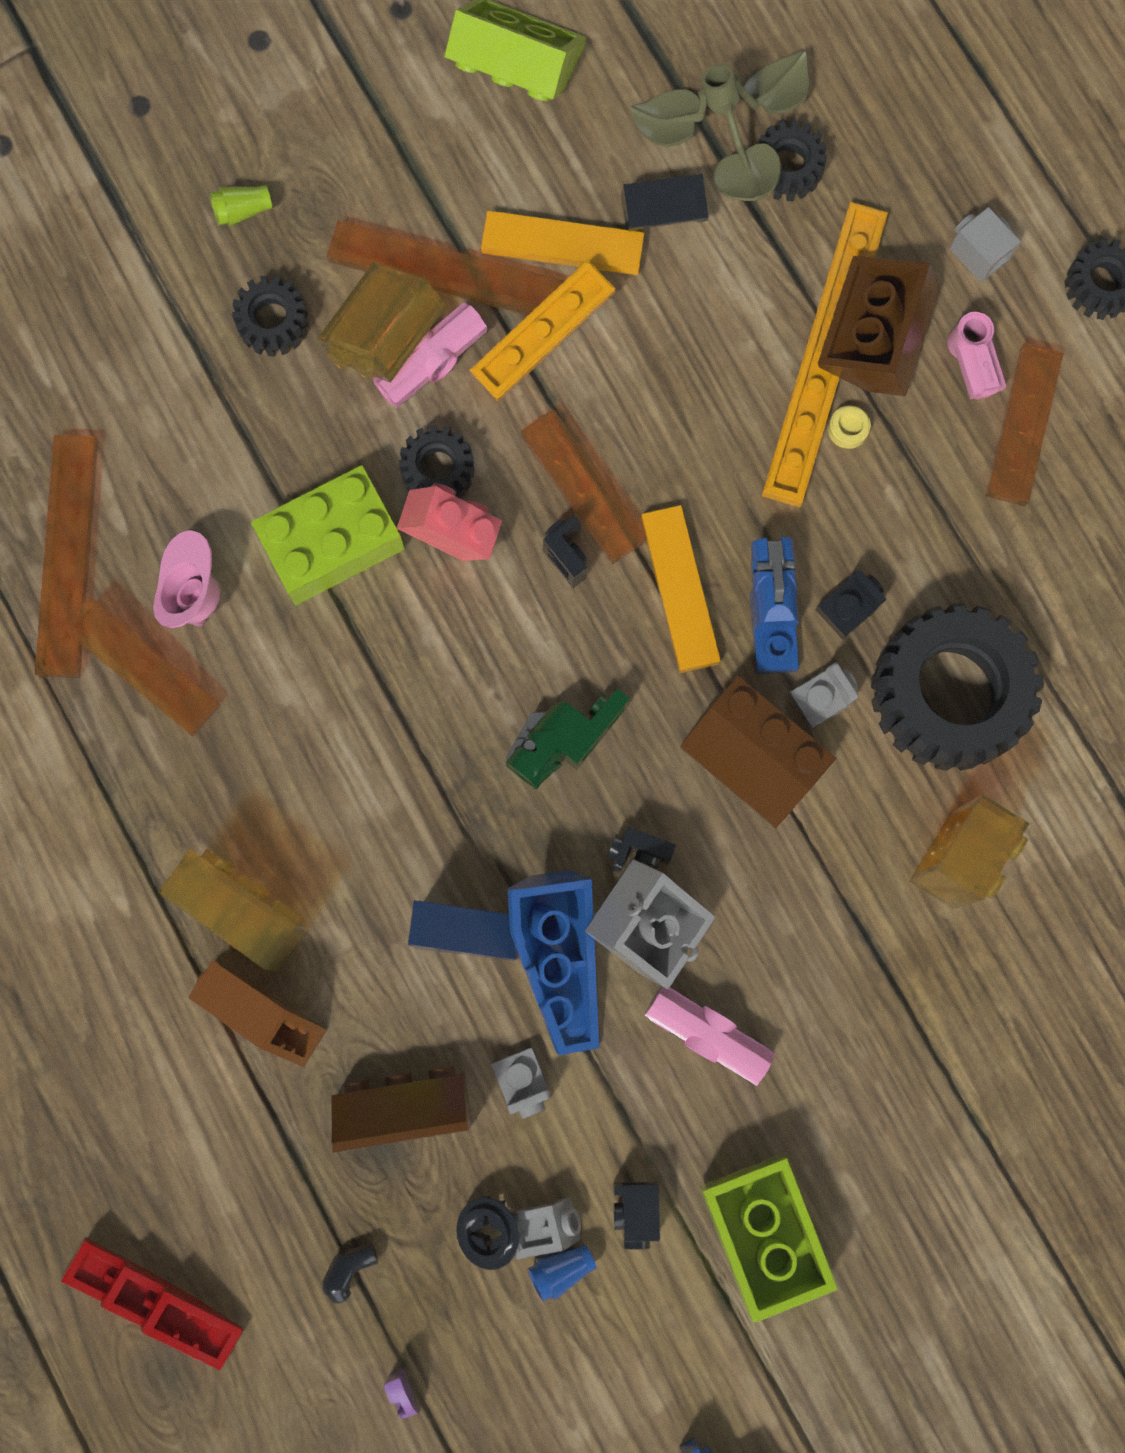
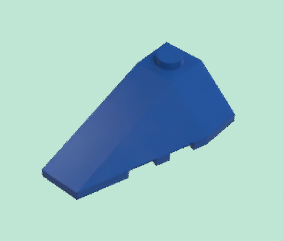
M572 870L531 875L508 888L510 934L556 1053L564 1055L599 1048L595 940L584 932L594 918L592 879Z

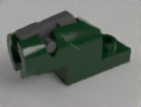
M618 688L610 697L605 693L602 694L589 711V714L593 716L591 721L565 701L552 706L546 713L532 712L506 756L507 768L536 790L548 777L563 766L560 763L562 759L578 770L628 708L630 698Z

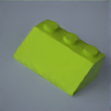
M472 0L455 10L444 57L455 61V66L463 71L470 73L481 71L491 75V80L499 85L506 87L517 85L527 89L529 96L538 100L549 101L550 99H555L564 91L585 46L587 37L492 0Z

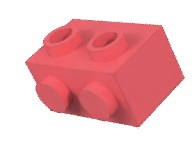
M435 483L432 484V487L409 490L397 526L398 530L461 561L490 559L502 520L490 515L488 507L474 501L465 502L455 496L456 491L442 484Z

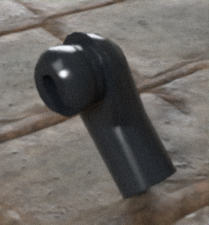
M372 1242L339 1253L333 1258L322 1281L323 1292L332 1303H343L350 1297V1283L356 1271L378 1264L377 1253Z

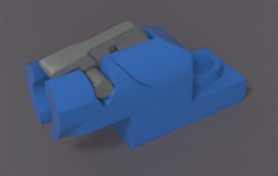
M781 537L779 541H767V538L757 539L751 543L752 590L750 592L755 673L797 672L799 662L796 627L799 624L793 539L789 537Z

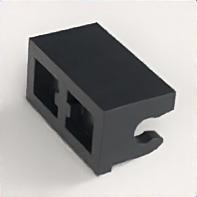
M703 174L623 184L621 202L626 230L636 231L642 228L693 221L699 223L709 219Z

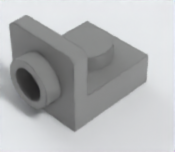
M835 662L823 673L791 691L788 697L811 730L851 706L859 698L856 693L858 685L853 675L846 668L841 670Z
M532 1048L492 1064L510 1115L519 1111L523 1119L546 1109L543 1101L550 1099L551 1095Z
M570 1197L561 1198L551 1204L513 1211L518 1213L516 1218L518 1229L524 1231L519 1239L521 1250L516 1254V1259L563 1251L581 1239L580 1217L577 1210L573 1208Z

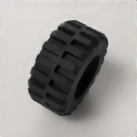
M952 603L946 610H943L941 606L927 609L922 616L916 615L894 635L876 662L878 668L872 675L871 688L876 690V696L871 701L873 711L880 712L883 718L878 724L884 734L891 732L896 738V741L892 744L901 753L906 749L914 754L912 760L921 765H925L927 762L935 763V769L948 771L953 767H958L962 771L973 769L980 764L984 765L1019 743L1018 740L1028 734L1034 725L1032 717L1040 712L1043 700L1040 697H1036L1038 691L1044 688L1042 674L1034 673V667L1040 663L1036 651L1027 652L1024 644L1029 639L1022 630L1015 635L1008 628L1012 621L1003 615L998 616L996 619L988 617L989 608L977 605L972 611H966L965 603ZM942 652L956 653L969 658L982 669L990 685L991 704L989 711L981 720L970 725H959L942 719L930 709L922 696L919 684L920 670L928 658Z

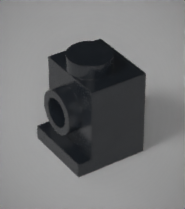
M613 1182L614 1196L622 1195V1202H614V1230H622L624 1249H649L650 1241H660L658 1183Z

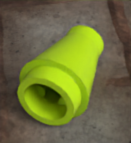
M266 185L258 187H218V191L210 193L211 205L218 225L228 224L231 227L256 214L272 209V202Z

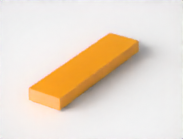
M487 210L481 253L580 267L589 260L598 270L638 276L644 233Z
M587 260L470 369V373L499 402L616 292L615 287Z
M682 506L641 514V522L679 674L719 665L721 660Z

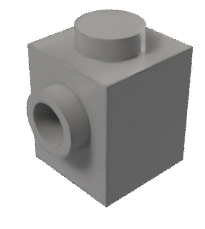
M988 207L977 217L970 214L957 225L954 230L957 235L950 250L982 283L1012 258L1021 241L1013 234L1008 222L1003 217L996 216Z

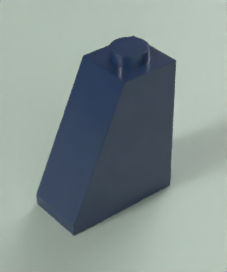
M414 900L408 945L414 949L516 961L517 949L510 934L509 914Z

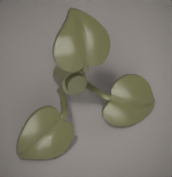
M804 50L769 64L754 73L747 80L744 87L740 84L739 77L734 76L730 66L716 64L709 67L702 75L701 82L704 90H700L698 93L700 99L692 91L679 89L660 94L645 103L630 106L632 118L640 133L650 142L664 147L680 145L693 137L695 122H700L704 119L707 103L709 108L715 113L726 115L738 154L726 156L718 163L714 172L716 187L720 193L730 199L741 201L762 199L769 195L778 184L781 175L780 159L777 152L764 143L756 144L745 151L733 111L739 102V94L753 109L763 106L764 110L770 114L786 113L801 105L806 99L810 87L807 54Z

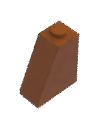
M213 960L198 977L196 986L188 997L258 1048L302 1067L305 1066L327 1029L239 973Z

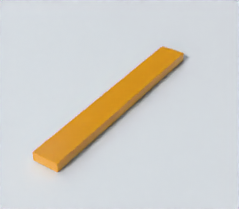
M851 201L849 203L761 495L762 497L799 508L803 503L839 381V377L819 368L817 363L852 257L875 258L888 215L886 211Z

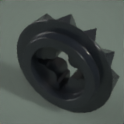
M490 1195L472 1200L462 1209L458 1217L456 1233L459 1246L467 1259L482 1269H500L511 1263L514 1256L521 1250L519 1239L524 1231L518 1229L516 1222L518 1213L510 1212L505 1206V1200H495ZM490 1224L492 1229H498V1232H501L502 1235L492 1240L490 1235L478 1232V1230Z

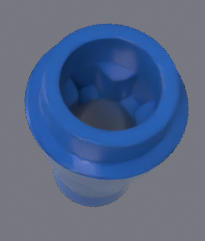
M586 1244L575 1249L535 1259L536 1264L527 1268L530 1279L542 1302L551 1297L554 1301L557 1300L585 1275L597 1269L593 1256Z

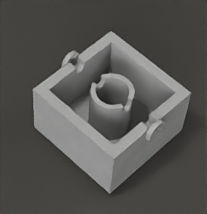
M632 860L584 932L637 973L669 989L686 961H693L698 956L699 949L696 946L715 919V916L665 874L636 860ZM691 948L693 950L692 954L686 955V951Z

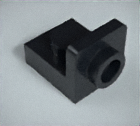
M577 516L572 517L567 522L564 519L555 522L545 532L546 537L543 539V552L572 588L586 579L587 566L585 564L588 563L585 554L577 544H568L570 540L580 533L581 521Z
M858 569L851 575L849 580L822 601L815 610L843 640L880 609L886 601L883 595L884 589L874 576L870 574L865 575Z
M628 827L625 836L616 834L607 858L615 860L612 870L618 873L622 869L628 850L636 853L635 860L658 868L660 862L669 864L676 844Z

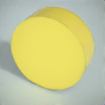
M852 405L843 406L832 415L828 425V433L831 440L837 446L846 449L856 448L866 440L870 432L871 422L863 409Z

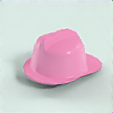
M189 530L179 533L170 541L164 551L153 605L155 618L162 626L176 628L186 623L194 626H203L206 619L215 611L219 603L221 593L219 584L211 575L212 550L208 540L199 532Z

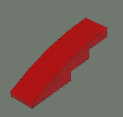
M86 1237L83 1238L61 1276L62 1283L100 1301L102 1308L140 1326L141 1333L221 1371L243 1332V1327L207 1304L129 1259Z

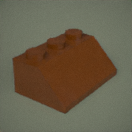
M853 256L817 363L819 368L867 392L906 397L940 290L931 263Z
M739 676L711 706L680 746L685 753L775 829L837 759Z
M452 1066L428 1070L429 1079L413 1082L411 1073L385 1077L386 1086L370 1089L368 1080L342 1084L343 1093L331 1095L333 1153L468 1131L473 1124L465 1073L455 1075V1069Z

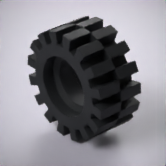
M785 120L780 121L776 130L771 125L766 129L765 135L761 134L758 139V144H767L777 153L793 151L804 160V166L798 171L781 169L780 179L774 189L773 199L779 201L781 194H787V201H794L796 193H798L800 199L807 196L808 190L812 193L816 189L817 183L820 182L827 160V154H825L826 144L825 142L819 143L821 139L820 133L816 131L813 135H810L812 126L805 123L803 130L797 128L799 123L797 120H792L790 127H786Z
M1100 239L1096 246L1094 242L1088 244L1084 250H1081L1066 273L1068 277L1065 280V287H1070L1066 293L1068 300L1076 297L1077 300L1073 307L1078 310L1083 305L1087 308L1083 315L1089 318L1094 311L1097 312L1096 319L1104 320L1108 313L1111 319L1117 317L1120 312H1125V247L1124 249L1118 248L1120 240L1113 239L1109 246H1107V239ZM1105 268L1114 273L1119 281L1118 289L1105 291L1096 286L1091 278L1092 270Z
M267 275L260 276L261 284L256 285L252 279L247 282L248 291L242 287L239 289L237 294L240 300H233L232 306L235 312H232V318L240 337L248 348L252 346L254 352L260 355L265 350L268 356L275 357V350L280 349L281 354L285 355L288 353L286 348L288 345L291 344L296 349L300 345L298 337L305 339L307 335L305 327H309L308 312L298 289L295 290L293 283L287 280L283 284L279 276H274L273 282H269ZM269 304L282 306L286 310V317L279 326L266 329L256 323L257 312L262 307Z
M429 425L430 431L424 433L423 428L416 430L417 437L413 438L410 435L406 439L407 447H402L400 451L401 460H399V467L407 490L432 487V484L437 483L454 489L456 497H463V490H469L472 485L471 477L474 478L475 472L473 454L471 453L468 441L464 442L463 435L458 431L452 434L451 428L447 426L443 427V431H438L437 425ZM434 452L447 454L453 461L451 472L442 479L427 477L421 470L422 462L427 455Z

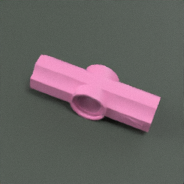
M463 302L432 330L424 328L417 332L406 344L403 354L373 379L374 385L391 405L398 408L429 381L435 383L445 377L455 366L457 357L487 332L486 324L471 305Z
M661 987L644 1015L664 1030L683 1040L682 1044L714 1064L719 1062L755 1086L765 1076L776 1055L768 1047L737 1030L738 1026L707 1006L700 1007L670 987L669 989Z

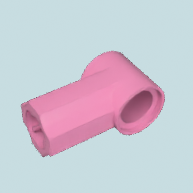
M970 312L964 315L950 332L947 339L950 353L958 359L969 398L976 400L990 397L1007 387L992 342L994 325L991 319L981 312ZM963 330H968L975 334L977 342L969 341L963 334Z

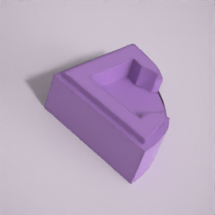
M404 1369L390 1374L384 1388L390 1403H396L398 1416L406 1419L418 1414L419 1410Z

